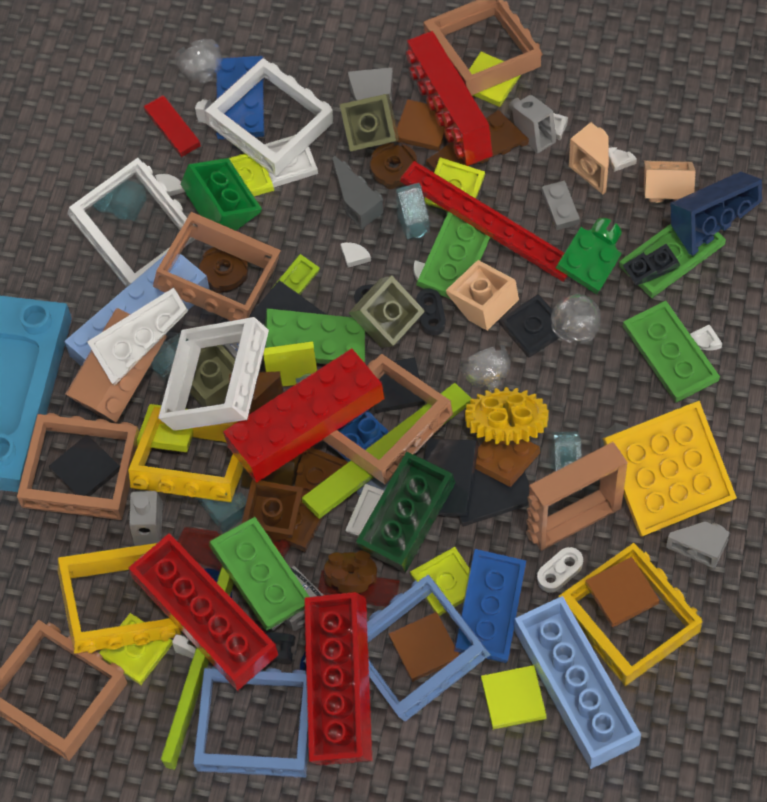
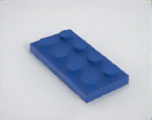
M263 56L217 58V99L254 67ZM264 78L224 113L254 137H264ZM217 132L218 139H226Z
M475 549L472 556L461 617L491 654L486 659L507 663L526 560ZM458 628L454 651L463 653L472 644L461 629Z

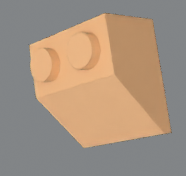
M590 122L570 139L569 167L601 194H604L607 188L609 166L608 136L602 128L596 127Z
M644 161V196L649 198L650 202H664V199H673L674 202L694 193L695 168L692 162Z
M479 260L446 290V294L465 317L485 330L492 327L519 300L515 279Z

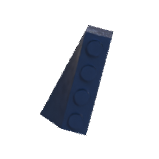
M740 171L670 203L671 226L689 255H695L699 251V246L703 243H710L714 240L713 235L718 231H725L731 226L732 221L736 217L742 218L762 202V179Z

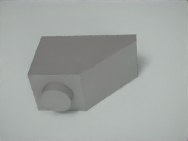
M705 521L670 532L666 548L715 569L727 544L730 532L719 524H710Z

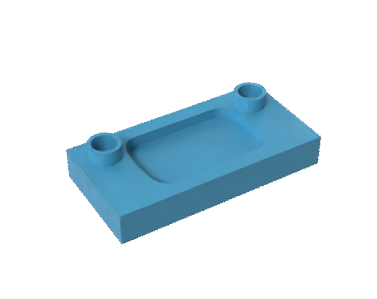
M0 296V490L18 492L37 415L47 414L65 347L64 341L67 339L72 320L67 303Z

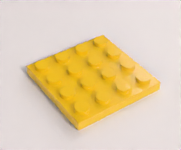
M700 401L693 402L602 438L604 445L614 442L628 462L623 494L639 536L647 535L737 498Z

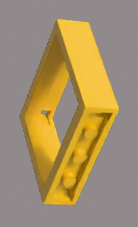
M154 407L128 469L130 488L232 502L243 471V465L234 454L230 460L225 477L145 466L159 424H165L159 419L161 407ZM238 421L193 428L192 437L226 442L223 431Z
M157 543L58 558V576L74 654L82 652L90 654L96 650L107 648L115 650L132 644L145 645L157 640L168 641L169 638H174L175 635L181 634V630L170 618L81 632L71 578L129 570V566Z
M632 543L558 596V598L564 597L591 647L624 686L631 683L698 634L703 622L697 614L698 610L694 607L690 608L684 601L685 598L682 592L677 587L673 588L669 584L663 570L656 568L650 562L648 553H643L635 543ZM630 557H633L653 590L686 626L633 666L628 663L578 604L580 599L590 593L585 585V580Z

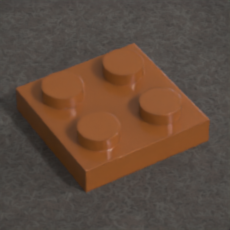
M494 439L488 442L484 441L478 447L475 469L511 487L540 454V446L530 441L526 442L523 439L519 440V444L510 441L509 445H506L504 441L495 444Z

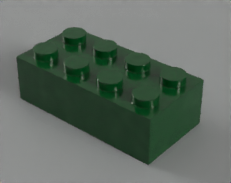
M406 451L356 540L360 550L366 551L371 556L406 573L456 484L453 474Z

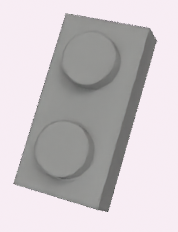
M565 181L542 186V194L556 230L579 225L580 218Z

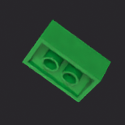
M229 158L188 164L180 185L200 216L236 231L261 213V206Z

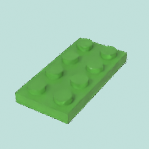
M448 212L416 286L424 289H434L441 296L450 299L446 294V290L477 260L481 261L491 237Z
M670 224L620 260L619 267L628 275L623 264L643 252L648 255L667 243L678 259L680 266L663 276L639 285L653 298L724 246L726 239L717 232L713 235L714 240L708 244L703 243L698 247L699 251L691 256Z
M667 301L623 322V328L675 403L719 381V374Z
M267 309L265 313V327L269 332L265 348L313 342L316 363L328 364L351 348L365 363V330L354 318Z
M255 517L210 541V548L266 631L305 609V598L310 596Z

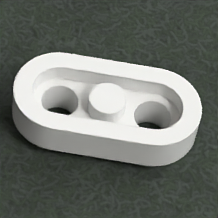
M572 547L564 548L539 569L537 575L539 587L546 592H556L581 571L583 566L581 552ZM571 561L574 563V565L567 566L565 565V562ZM553 578L555 582L548 583L546 579Z

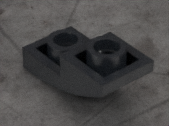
M667 243L648 255L643 252L623 264L624 269L635 285L654 280L680 266L678 259Z

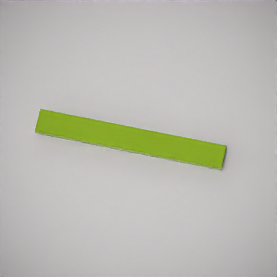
M456 383L440 393L451 401L453 415L446 422L464 410L466 405L470 404V399H472ZM429 403L424 405L367 448L366 451L380 460L432 406ZM350 461L303 496L302 502L320 519L373 479L374 476L353 461Z
M222 566L217 584L230 596L234 582ZM197 647L161 757L165 767L173 770L176 768L202 686L204 668H207L209 660Z

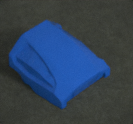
M368 410L337 430L364 450L389 433ZM337 451L347 462L351 461L349 458H347L342 453Z

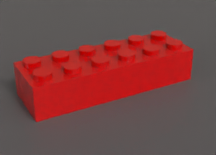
M430 31L407 40L408 51H406V57L411 64V67H408L409 74L413 81L417 80L420 94L427 97L426 102L430 111H435L438 125L445 128V136L449 143L453 142L454 151L458 159L462 158L466 166L493 156L489 123L435 33Z
M351 348L249 414L247 420L238 421L223 431L227 445L257 483L385 399L382 383Z
M170 533L128 567L133 580L237 691L278 656L276 644Z
M357 592L306 597L305 632L309 762L317 765H332L372 761L366 598Z

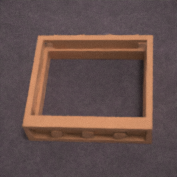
M476 0L423 22L424 34L430 31L435 33L471 95L541 67V56L543 53L539 48V44L533 41L527 28L524 29L517 14L512 13L507 1ZM495 15L523 54L472 75L447 41L445 35Z
M191 212L156 270L153 287L165 293L174 288L183 301L192 303L230 321L249 318L277 265L281 250ZM190 237L264 268L245 305L170 273Z
M381 354L376 360H372L367 365L378 379L384 374L388 375L432 407L380 460L337 430L322 440L383 484H386L392 478L406 451L414 455L453 415L449 399Z
M54 413L38 414L17 494L21 507L122 520L130 488L128 469L138 447V427L128 422L116 424L103 419L92 421L85 420L79 416L67 418L60 417ZM46 430L126 440L113 499L32 489Z
M614 442L529 485V496L527 497L529 508H527L528 519L526 520L528 530L526 534L529 541L532 540L534 544L536 543L540 551L622 508L628 462ZM600 479L598 491L548 516V506Z
M38 620L0 668V693L43 637L51 640L106 675L110 680L65 739L2 698H0V716L70 761L128 683L123 674L125 671L115 663L109 665L104 662L103 657L96 651L90 654L88 652L74 654L70 635L67 638L60 634V629L54 624L48 622L46 625Z

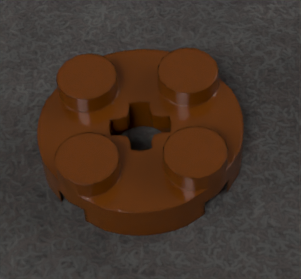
M383 144L372 154L370 161L371 174L378 183L384 185L387 189L403 186L405 184L401 183L400 179L412 162H417V156L407 145ZM389 163H399L396 168H391Z
M215 247L210 248L204 253L203 260L199 264V270L207 276L209 287L216 293L235 289L248 279L247 261ZM224 264L225 267H230L227 271H219L220 265Z
M358 551L356 553L333 552L328 556V561L325 564L324 579L328 586L331 587V584L338 587L339 592L361 593L368 590V585L372 584V582L373 585L376 583L377 565L370 559V554L366 551Z

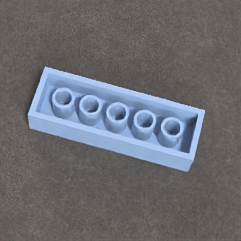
M180 254L170 273L209 289L207 276ZM165 255L64 341L69 356L80 366L83 365L92 350L87 341L102 333L116 308L132 314L165 293L153 287L156 270ZM183 301L188 310L194 306L192 303Z
M561 596L516 617L514 620V631L589 768L592 769L639 746L641 739L640 731L564 597Z

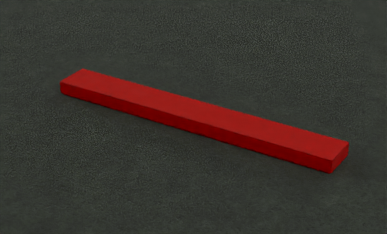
M415 161L412 162L402 175L401 183L559 280L564 282L568 277L555 268L564 254L563 251Z

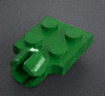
M607 218L596 220L591 230L580 227L555 267L595 294L600 291L622 254L616 249V243L622 232L621 228L615 223L611 231H607L606 228L611 222Z

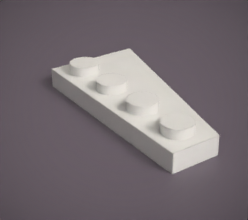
M172 288L87 341L111 383L115 386L188 312V309L177 291Z

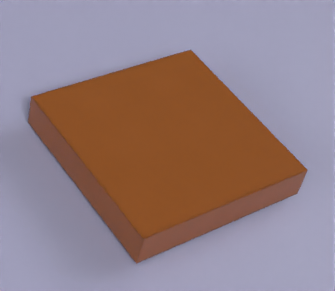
M407 99L397 127L399 140L396 142L439 151L445 137V128L438 125L435 117L436 113L434 110L430 111L427 103Z
M633 557L585 580V585L612 628L658 605L660 601Z
M437 612L389 633V638L412 682L444 668L459 656V653L454 651L455 646Z

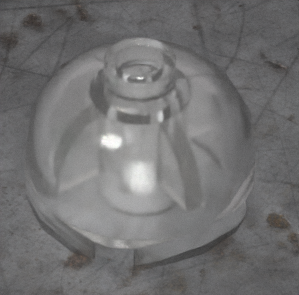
M212 39L191 42L192 47L185 49V46H183L176 52L175 60L181 73L186 78L200 81L201 83L212 80L222 65L223 58L220 46Z
M570 294L561 298L554 307L550 317L552 320L551 327L560 338L567 342L573 343L574 340L581 341V343H587L594 339L600 328L601 312L596 302L588 296Z
M500 345L501 350L498 351L491 347L468 357L469 363L465 366L463 362L459 363L458 366L465 380L477 388L487 387L488 391L502 386L501 380L507 377L511 367L510 357L505 345Z

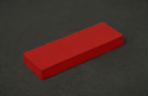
M164 95L144 106L145 112L180 157L201 146L199 139Z

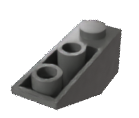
M334 156V173L346 215L363 229L383 213V198L378 191H373L368 187L363 177L355 175L345 161L342 162Z

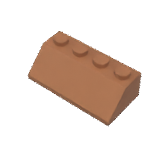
M116 308L103 331L131 314ZM164 335L115 386L111 383L94 352L91 350L65 395L103 419L117 422L167 335Z

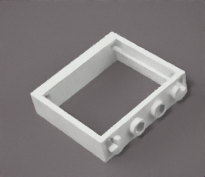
M264 58L205 110L206 122L210 127L274 176H277L333 123V110L328 103L320 101L309 89H304L292 76L285 75L276 64L269 63ZM264 77L316 115L277 153L273 152L224 114Z
M139 158L125 166L68 209L69 217L126 287L163 257L169 248L134 273L86 214L85 210L135 174L179 230H181L187 220V217L182 212L183 208L176 199H171L167 194L168 190L164 183L160 180L157 181L152 175L153 171L150 166L147 167ZM190 237L185 247L189 245L191 242H193L195 239Z
M255 317L182 330L159 419L174 431L247 420L269 330ZM240 342L225 404L185 410L201 348Z

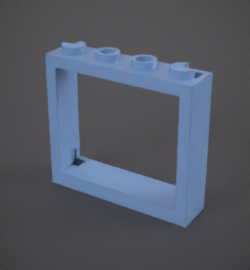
M429 575L423 577L418 582L415 580L411 585L412 588L404 594L396 595L390 601L389 606L374 612L369 617L367 622L368 642L433 593L471 642L472 646L401 702L369 660V677L403 721H407L491 655Z
M215 666L212 669L204 668L194 757L196 770L202 772L306 777L309 750L307 671L294 670L292 673H282L279 669L270 668L266 669L265 672L260 671L246 683L303 687L297 759L205 754L213 682H230Z

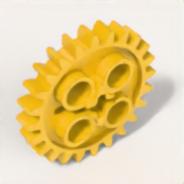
M505 387L504 391L495 388L494 393L486 390L485 396L477 394V399H470V404L466 405L465 421L466 427L470 428V432L477 433V438L485 436L486 442L494 439L495 444H498L500 441H504L506 445H509L510 441L519 444L520 439L529 442V436L537 438L538 433L544 432V428L547 427L549 411L547 410V404H543L542 398L536 399V394L528 396L527 390L519 393L518 388H515L513 391H509L507 387Z

